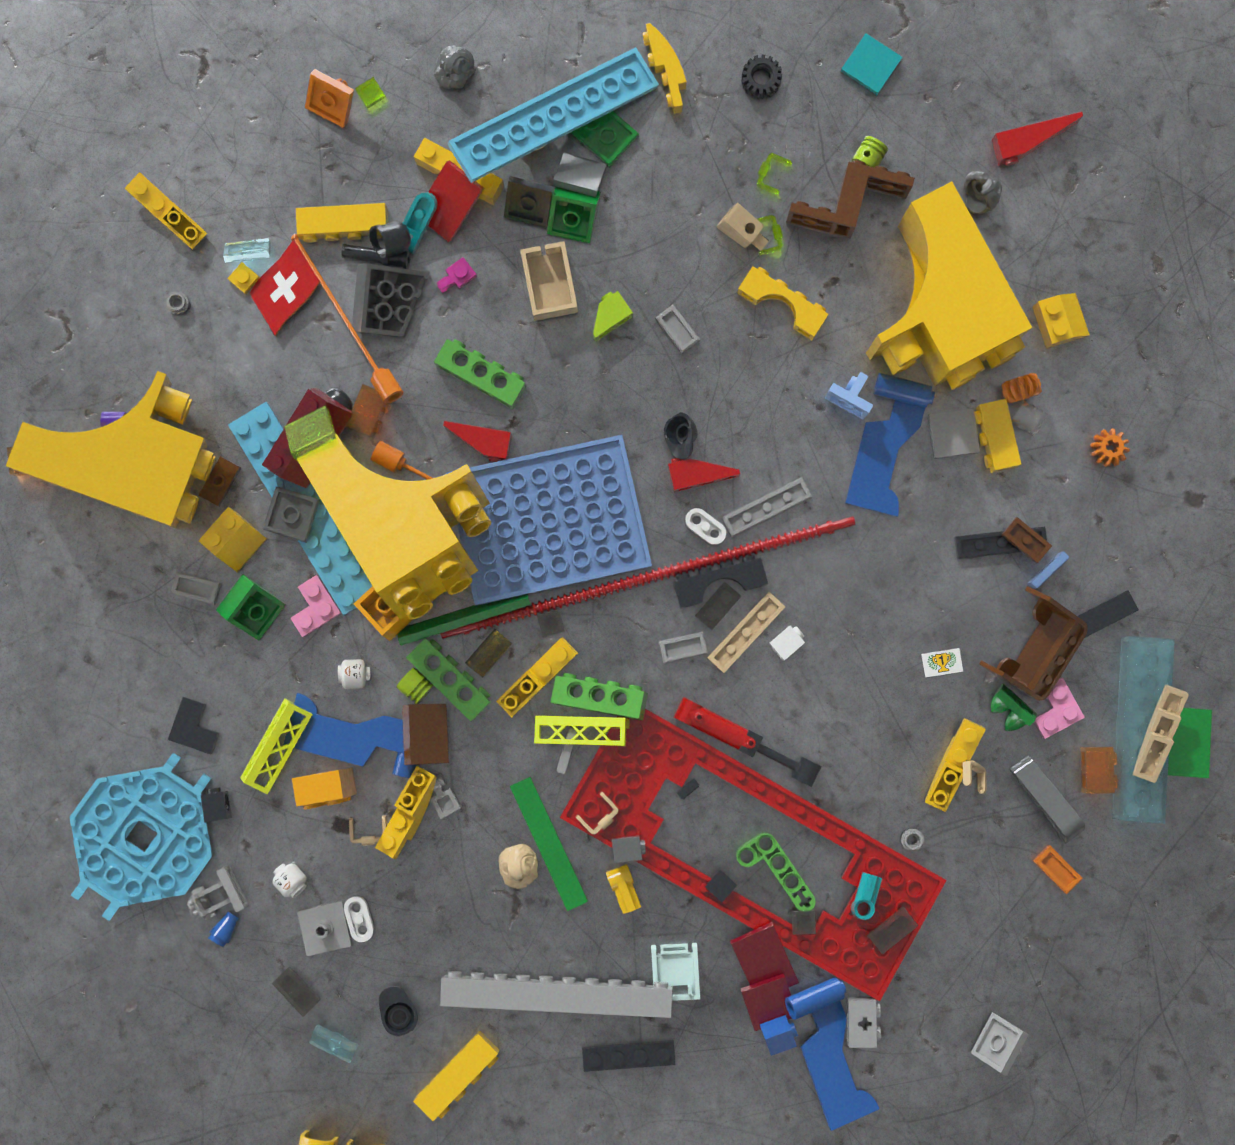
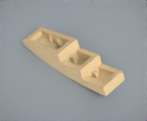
M1165 684L1144 737L1133 771L1134 776L1156 783L1174 743L1172 738L1181 721L1180 714L1189 696L1188 692Z

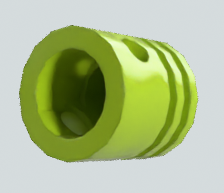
M866 136L852 158V162L862 161L866 163V166L875 168V166L880 165L888 148L880 140Z
M413 667L400 680L396 688L407 698L411 697L410 700L412 702L415 701L414 704H419L433 689L434 685L429 684L430 681L425 680L426 677Z

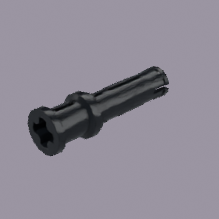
M347 244L342 246L344 249L341 251L342 258L380 262L385 266L390 267V265L403 267V269H409L410 250L387 258H381L374 248Z

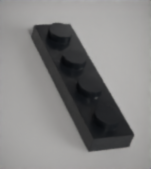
M674 1040L582 1047L584 1072L676 1065Z

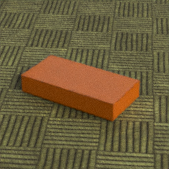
M1048 845L1033 860L1065 894H1068L1083 879L1051 845Z

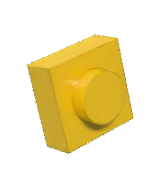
M241 262L227 279L244 294H247L260 277Z

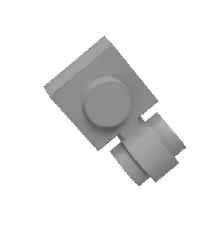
M434 773L433 775L437 777L433 792L437 795L430 800L440 819L462 807L452 788L443 790V786L447 785L441 773Z

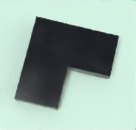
M183 697L168 740L207 754H212L219 732L198 726L206 704Z

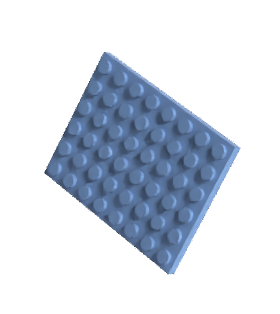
M622 435L469 468L490 502L483 509L491 520L490 527L475 537H468L460 523L457 524L461 543L478 569L476 573L471 575L473 581L470 584L475 606L652 567Z

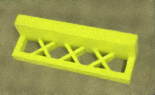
M285 698L240 777L243 783L268 795L313 714ZM294 710L305 715L300 724L291 725L290 717ZM290 731L292 737L290 743L280 746V735ZM279 751L281 758L279 763L269 766L267 758L270 754ZM268 772L270 779L265 787L255 782L258 774Z
M535 716L534 743L626 746V728L629 729V719ZM541 726L551 727L555 733L549 739H541ZM566 727H573L577 731V734L571 740L565 739L561 734ZM588 728H596L600 734L594 740H588L583 733ZM611 728H620V741H611L606 733ZM579 736H581L584 740H576V739H577Z

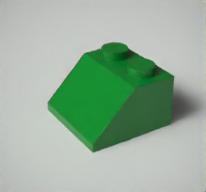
M555 187L552 195L547 234L590 243L601 192L598 191L596 197Z
M242 574L216 611L228 622L259 641L286 604L258 583Z

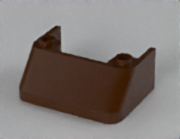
M1027 586L1025 591L1038 599L1032 614L1033 618L1039 622V625L1016 661L1011 658H1005L1000 661L996 668L982 660L979 665L1032 698L1042 701L1050 695L1084 640L1088 626L1085 621L1052 597Z

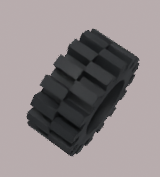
M762 54L761 58H758V55H756L753 60L750 58L747 64L744 65L741 82L745 91L748 90V95L751 96L753 94L756 99H758V96L766 99L767 95L771 97L774 92L778 91L782 80L781 66L778 67L779 62L777 60L772 61L773 57L765 58V55ZM763 69L770 74L768 83L758 84L755 82L753 74L757 70Z

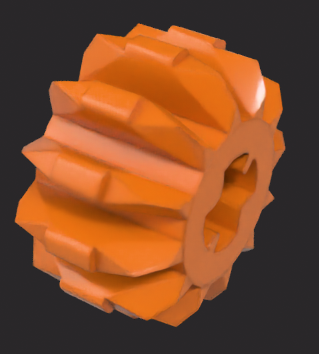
M1035 373L1005 381L1001 385L1002 393L1007 403L1031 398L1042 392L1040 379H1038Z
M1104 429L1100 435L1096 434L1093 437L1096 442L1091 443L1090 447L1096 449V451L1092 452L1091 456H1099L1096 463L1099 464L1104 460V466L1109 467L1111 463L1117 466L1119 465V460H1126L1124 453L1130 452V449L1124 447L1125 444L1129 443L1128 439L1122 441L1121 438L1124 433L1120 432L1116 435L1115 429H1110L1109 433ZM1112 445L1114 448L1113 450H1107L1106 446Z

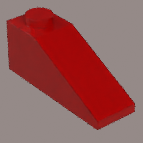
M444 421L443 426L445 429L483 457L488 458V462L493 463L508 459L512 440L511 432Z
M674 458L671 459L672 463L668 464L674 493L740 476L739 469L695 459Z

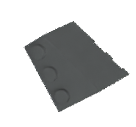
M358 264L352 319L354 330L361 333L403 337L413 314L414 305L422 293V286L430 272L374 264Z

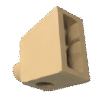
M739 203L730 208L716 226L744 248L753 244L761 251L769 242L760 233L764 227L763 224Z

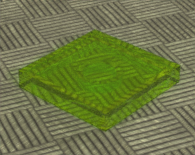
M326 406L284 426L290 452L294 459L336 439L330 413Z

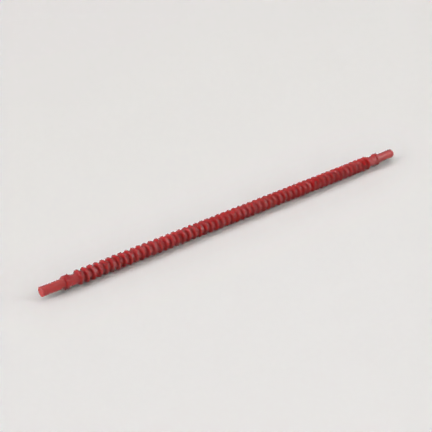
M849 517L835 522L831 520L826 521L825 524L820 526L816 524L814 528L809 526V529L803 528L802 531L797 529L796 533L790 531L789 535L784 533V536H780L778 534L777 538L772 536L770 540L765 538L763 542L761 540L758 541L759 543L753 541L752 545L746 543L745 547L740 545V548L733 547V550L728 548L726 552L721 550L720 554L715 552L714 555H711L709 553L708 557L702 555L701 559L696 557L694 561L692 559H689V562L684 560L683 564L677 562L676 566L671 564L669 568L667 566H664V569L659 567L657 571L652 569L651 573L645 571L643 575L642 573H639V576L633 574L632 578L627 576L625 580L620 578L618 582L614 580V583L608 581L607 585L601 583L600 587L595 585V588L588 587V590L583 588L581 592L576 590L575 594L570 592L569 595H566L564 593L563 597L557 595L556 599L551 597L549 601L547 599H544V602L539 600L538 604L532 602L531 606H525L524 608L506 612L440 634L442 639L462 633L467 635L473 630L480 631V628L486 630L487 626L493 628L494 624L499 626V623L506 624V621L511 623L513 619L518 621L519 617L524 619L527 615L528 617H531V614L537 616L538 612L543 614L545 610L547 612H550V609L556 610V607L562 609L563 605L569 607L570 603L575 605V602L581 603L582 600L587 602L589 598L594 600L595 596L600 598V595H604L606 597L607 593L613 595L614 591L619 593L621 589L623 591H626V588L631 590L632 586L638 588L639 584L644 586V583L647 582L648 584H651V581L656 583L658 579L663 581L665 577L670 579L672 575L676 577V574L682 575L683 572L687 574L690 570L695 572V569L701 570V567L708 568V565L714 567L715 563L720 565V562L726 563L727 560L731 562L734 558L739 560L740 556L745 558V555L752 556V553L757 555L759 551L764 553L766 549L768 551H771V548L776 550L777 546L783 548L784 544L789 546L790 543L796 544V541L801 543L803 539L808 541L809 537L814 539L815 536H818L820 538L821 534H834L836 530L856 525L854 517Z

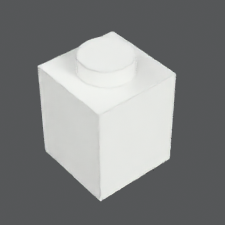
M788 626L768 645L784 661L805 643L802 639L805 636L796 626L794 628Z

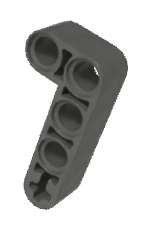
M1029 755L1009 769L1014 778L1053 824L1055 833L1065 844L1085 830V823Z

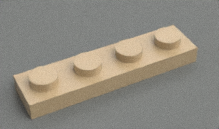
M768 592L707 659L722 673H725L780 614L785 606Z

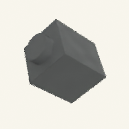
M639 835L612 838L614 863L642 860V854H646L645 840L640 841Z

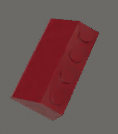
M308 389L262 463V466L284 480L308 488L311 482L297 458L337 434L339 437L354 413L320 389Z

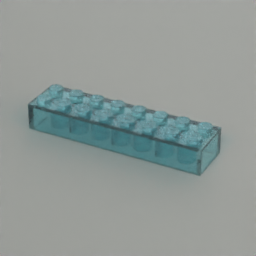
M1133 636L1122 637L1112 819L1165 824L1169 754L1156 783L1134 776L1133 771L1165 684L1172 686L1174 639Z

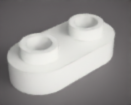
M699 508L692 509L687 513L685 522L691 531L711 545H718L724 541L726 529L720 522ZM693 517H699L701 522L694 524L692 521ZM712 530L718 531L719 536L717 538L711 537L710 532Z
M360 896L349 898L345 902L344 912L350 934L354 940L365 942L374 934V925L368 904ZM355 903L360 905V911L358 912L353 910V904ZM362 925L367 928L365 934L359 931V927Z

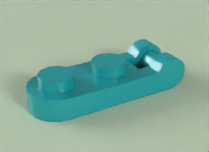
M429 192L420 193L415 197L403 221V224L406 225L413 236L408 249L412 254L418 249L420 241L437 209V199Z

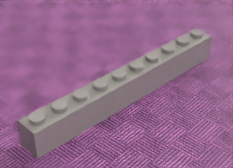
M457 971L448 972V975L441 978L440 1006L661 1018L672 1017L673 986H668V982H654V985H645V981L635 980L631 981V984H622V980L610 979L608 983H599V979L586 978L585 982H578L574 977H563L562 981L553 980L552 976H539L538 980L530 979L529 975H516V978H507V974H494L493 977H484V973H471V976H462V972Z

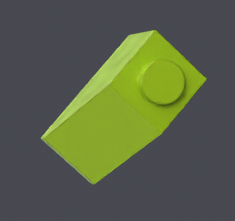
M618 291L615 293L609 292L601 298L593 332V338L596 342L633 318V312Z

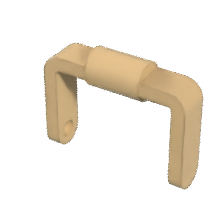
M973 760L963 762V784L965 786L972 784L973 770L977 772L978 792L985 794L987 791L986 769Z
M603 792L600 795L614 810L609 815L607 814L594 830L579 815L576 817L591 834H596L600 829L605 830L614 821L612 818L618 813V807Z
M386 815L382 816L383 832L387 827ZM349 818L350 841L352 843H361L362 846L376 845L380 837L363 836L354 839V819Z

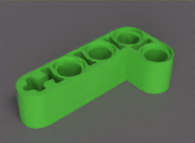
M762 832L737 849L736 859L741 866L751 867L764 859L787 895L800 911L809 912L815 907L816 900L814 895L770 833ZM763 837L771 839L772 844L768 849H762L759 846V842ZM744 850H750L753 854L749 862H743L740 858ZM777 856L784 858V865L781 868H774L772 865L773 859ZM791 875L796 876L797 884L794 887H787L785 884L786 878ZM800 890L806 898L810 897L807 900L809 904L807 906L804 904L799 905L801 899L795 892Z

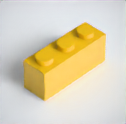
M1002 399L978 405L974 414L976 424H979L981 433H979L980 444L985 446L986 455H984V462L986 468H990V472L994 473L1017 468L1022 465L1007 400Z

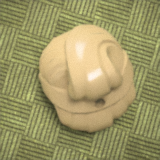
M518 844L505 848L499 856V871L506 885L522 889L538 878V859L531 847L526 844Z

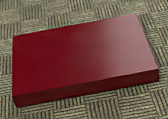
M772 922L730 941L750 985L783 973L788 987L799 983Z

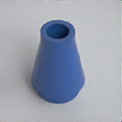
M227 912L209 931L211 934L208 939L224 948L226 943L229 944L239 918Z

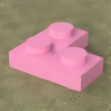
M318 575L298 586L309 606L291 617V620L301 636L305 637L340 615L341 611Z
M1063 677L1059 678L1047 697L1052 708L1036 716L1034 723L1042 738L1046 739L1085 718Z

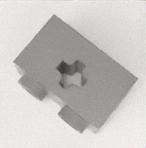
M846 997V1044L849 1048H877V1041H881V1029L877 1027V1018H880L881 1009L880 1004L876 1003L873 997ZM863 1017L869 1021V1023H865V1027L858 1023L863 1020Z

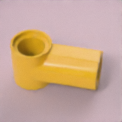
M626 864L607 871L608 881L612 891H615L623 914L640 908L641 904L635 891L634 880L628 865Z

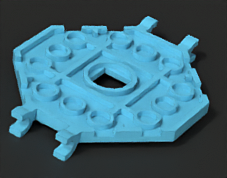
M172 753L162 767L98 778L69 817L80 876V883L70 896L79 900L87 888H91L111 902L102 915L108 921H110L119 907L185 895L212 857L207 822L204 823L200 796L211 778L203 774L196 785L192 786L171 772L181 759L175 753ZM138 821L157 832L156 837L145 852L126 840Z

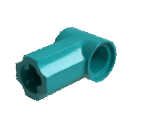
M862 872L855 900L851 905V912L856 918L867 920L873 916L882 878ZM862 902L868 905V912L865 915H860L857 911L858 905Z

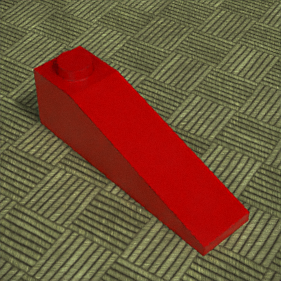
M1078 112L996 133L992 138V144L998 165L1006 164V166L1017 164L1020 159L1077 124L1083 117V113Z

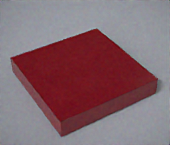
M784 973L740 989L754 1031L761 1030L760 1024L786 1015L787 1020L792 1019L785 1005V998L791 996Z

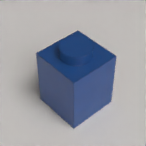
M786 1015L760 1024L771 1056L797 1047L794 1037L798 1036L794 1023L789 1024Z

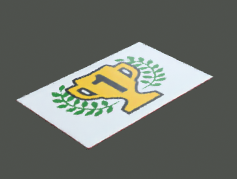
M959 648L921 654L925 677L963 672Z

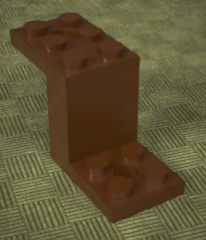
M862 161L848 162L834 213L826 207H818L817 209L809 207V204L805 202H792L786 223L851 239L856 228L865 189L906 199L913 187L915 178L902 171L897 173L890 172L882 166H875V168L866 166V163Z

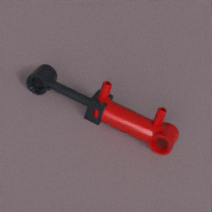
M685 697L682 698L673 718L751 757H754L755 753L758 752L794 770L792 778L810 787L813 786L822 766L802 756L799 762H796L762 745V736Z

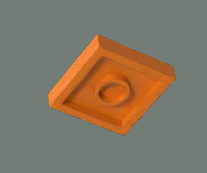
M314 69L310 74L305 108L344 128L348 123L354 89L348 87L345 80L340 83L342 81L341 78L335 80Z

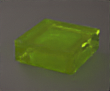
M374 77L355 88L367 109L386 98Z

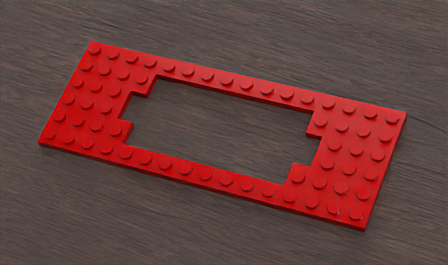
M645 709L643 720L627 718L629 719V729L626 728V746L601 745L560 818L613 848L612 838L639 835L640 841L645 840L646 854H642V860H637L636 862L754 930L772 922L784 947L880 1001L947 880L651 711ZM611 728L607 733V737L611 741H620V728ZM696 763L852 852L854 855L841 878L857 888L840 918L838 919L823 910L809 934L734 890L723 902L717 899L705 887L711 880V877L651 843L664 819L648 809L665 779L667 778L682 787ZM603 792L618 807V813L612 818L614 821L605 830L600 829L596 834H591L576 817L579 815L594 830L598 823L614 810L600 795ZM862 872L882 878L874 906L875 912L867 920L858 919L851 912V905L855 900ZM865 902L858 905V913L865 915L868 912V905Z

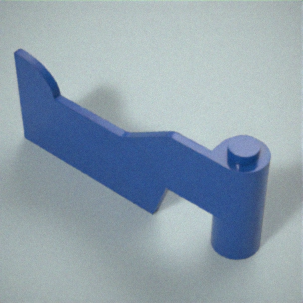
M879 372L873 394L894 399L890 420L865 423L845 504L898 517V498L889 489L898 450L921 427L925 408L928 404L932 405L935 391H932V386Z
M297 693L294 704L313 715L294 749L364 767L376 747H381L397 752L392 774L404 778L411 777L418 765H404L403 720L390 716H381L359 724L318 715L316 704L309 697ZM294 710L290 717L291 725L300 724L305 715ZM290 731L286 733L283 745L290 743L292 739Z
M835 977L785 998V1005L792 1019L796 1020L811 1013L818 1030L800 1048L831 1131L879 1110L877 1102L868 1092L856 1089L843 1053L847 1018L841 1000L845 998L846 987L841 980Z

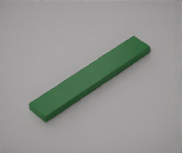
M525 594L481 605H472L406 626L397 634L399 644L402 646L529 606V596Z
M531 776L511 785V791L567 911L588 902Z

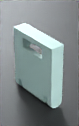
M688 943L660 945L661 953L657 954L656 945H651L653 985L654 982H668V986L688 985V994H673V1001L700 999L697 943H692L693 952H688Z

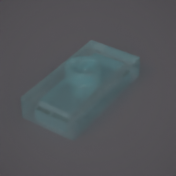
M270 239L225 243L223 253L225 262L269 258L271 251Z
M318 1024L309 1041V1044L348 1063H351L359 1045L343 1037L340 1033L332 1032Z

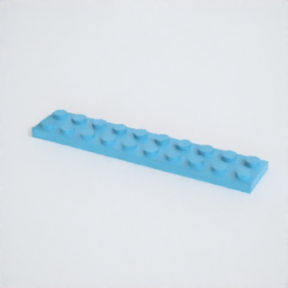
M635 47L449 140L447 145L472 183L657 89L659 83Z
M267 402L228 424L271 497H273L277 486L320 499L311 483L308 488L301 487L278 477L262 466V463L283 431L282 425ZM320 499L307 543L298 542L341 613L345 616L357 608L354 603L372 587V584Z

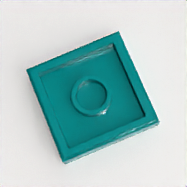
M865 33L840 72L878 95L902 60V56Z

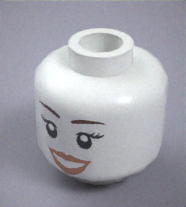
M361 659L344 660L341 666H338V684L342 683L345 689H361L365 687L366 681H370V667H365V662Z
M281 864L273 872L275 876L272 884L284 897L291 896L295 898L307 887L305 884L307 877L296 864Z

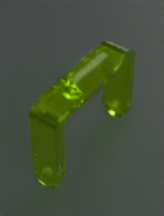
M770 153L766 161L762 162L757 173L759 175L757 186L779 195L780 191L762 183V180L766 177L771 166V159L788 166L792 165V161Z
M768 215L757 218L760 223L771 220L774 239L778 245L759 251V255L780 251L783 246V234L780 224H777L776 217Z

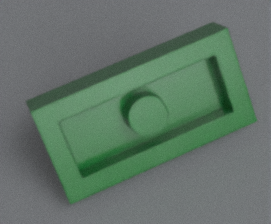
M1004 683L997 688L991 702V712L1002 713L1009 709L1012 710L1006 719L1005 731L1018 730L1025 725L1030 726L1036 720L1037 713Z

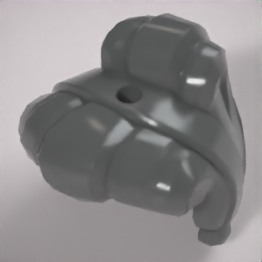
M449 46L444 48L436 61L434 70L435 79L440 83V86L449 90L451 88H463L467 79L475 72L473 55L464 47Z
M970 172L966 176L964 190L969 194L965 206L967 209L969 208L971 213L977 215L992 211L1000 200L1002 192L1001 183L998 180H993L985 172Z

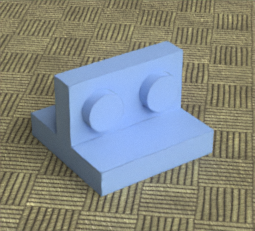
M862 372L857 377L852 376L845 389L833 383L825 399L864 420L873 404L858 397V394L868 376Z

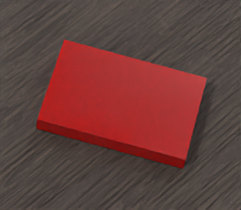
M450 160L446 161L428 191L437 199V209L428 226L448 242L453 240L484 190V187L478 182L474 181L471 183L464 171Z

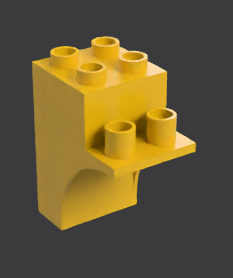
M951 181L911 202L898 225L909 248L913 263L914 285L911 301L906 314L892 327L877 335L866 351V355L869 360H872L882 354L892 375L910 368L917 363L916 359L919 358L934 387L947 381L951 389L954 390L976 378V374L985 369L982 364L983 361L987 360L991 369H994L1016 357V353L1026 348L1021 338L1032 326L953 182Z
M157 371L150 388L139 403L127 414L106 426L83 432H57L22 422L6 467L176 529L179 520L191 524L200 498H197L198 496L190 494L195 478L207 481L216 456H214L213 452L206 450L208 445L203 437L158 421L159 417H163L183 425L188 416L192 399H190L189 394L171 388L172 383L167 374Z
M337 434L297 458L375 591L400 620L406 616L412 620L425 615L433 607L431 600L446 591L450 595L457 594L465 590L472 583L471 575L476 573L478 569L452 527L460 523L468 537H475L490 527L491 520L483 509L490 502L467 464L451 473L429 480H394L378 475L358 463Z

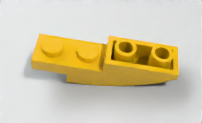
M651 23L646 24V32L642 33L644 45H649L650 53L647 54L649 66H654L655 74L661 73L662 84L668 88L669 94H666L668 108L672 107L674 114L680 113L683 109L680 90L686 89L687 83L683 68L667 39Z
M140 172L124 188L192 250L207 235L196 222Z
M563 637L560 638L496 702L512 718L578 652Z
M966 718L963 719L937 769L925 803L944 812L947 811L963 779V762L971 760L986 730L985 727Z
M416 766L394 805L397 809L376 844V849L393 859H397L406 841L412 840L423 819L437 776Z

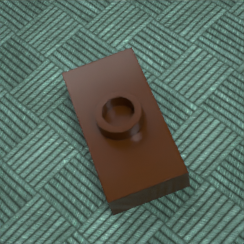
M220 456L198 496L220 507L241 467Z
M1015 517L1001 534L1036 564L1052 547L1049 542L1018 517Z

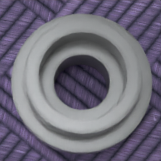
M173 292L167 297L166 306L170 312L182 314L188 309L189 300L182 292ZM177 300H181L182 302L179 307H175V302Z
M917 829L906 830L901 836L902 846L911 852L920 850L924 845L923 834ZM910 836L916 837L914 844L909 843L908 839Z

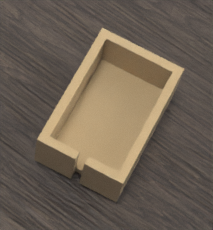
M565 241L545 245L546 255L542 256L540 246L520 250L534 321L578 313Z

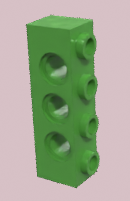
M447 339L434 360V364L477 390L514 409L526 388V384L523 382L524 378L515 372H512V374L504 371L505 367L495 361L492 364L484 360L485 356L476 350H473V352L466 350V345L456 339L452 342ZM459 357L468 358L465 366L456 365ZM483 367L487 369V374L484 377H477L475 375L478 368ZM503 378L507 381V384L503 388L495 387L496 380Z
M425 638L406 658L471 722L474 721L491 703L488 699L491 695L482 686L478 689L472 683L475 679L467 671L462 673L456 667L458 662L450 655L445 657L440 652L442 647L434 639L429 641ZM433 656H437L440 659V665L436 669H432L429 666V659ZM448 672H454L456 675V682L452 685H448L445 682V675ZM464 688H470L473 693L472 698L468 701L461 698V691Z
M563 673V677H555L551 703L555 705L643 720L648 693L642 691L643 687L629 685V688L620 687L621 683L607 681V684L598 683L599 679L585 677V681L576 679L577 675ZM581 686L583 693L580 697L575 698L573 691L576 687ZM603 690L605 697L602 701L597 702L595 694L597 691ZM625 694L627 701L624 705L619 706L617 698L619 695Z

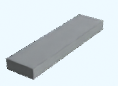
M801 477L723 516L722 520L731 538L812 498V495Z

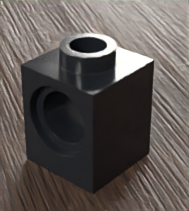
M221 787L207 789V794L200 795L204 823L232 818L228 791L221 792Z

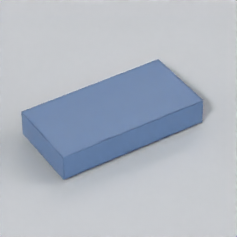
M1064 551L1058 553L1027 585L1032 589H1038L1069 559V556Z

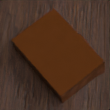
M446 704L402 705L404 765L449 763Z

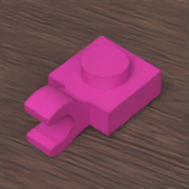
M462 257L445 270L448 276L440 279L437 282V287L442 293L446 292L453 285L460 289L476 278L477 274L465 258Z

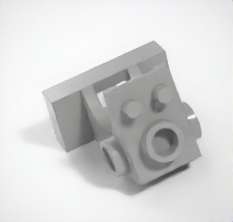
M229 865L216 871L221 882L207 889L201 886L191 891L192 896L188 898L187 908L192 917H197V919L203 917L205 921L217 915L215 910L229 903H232L235 912L249 906ZM219 888L224 901L213 906L208 893Z

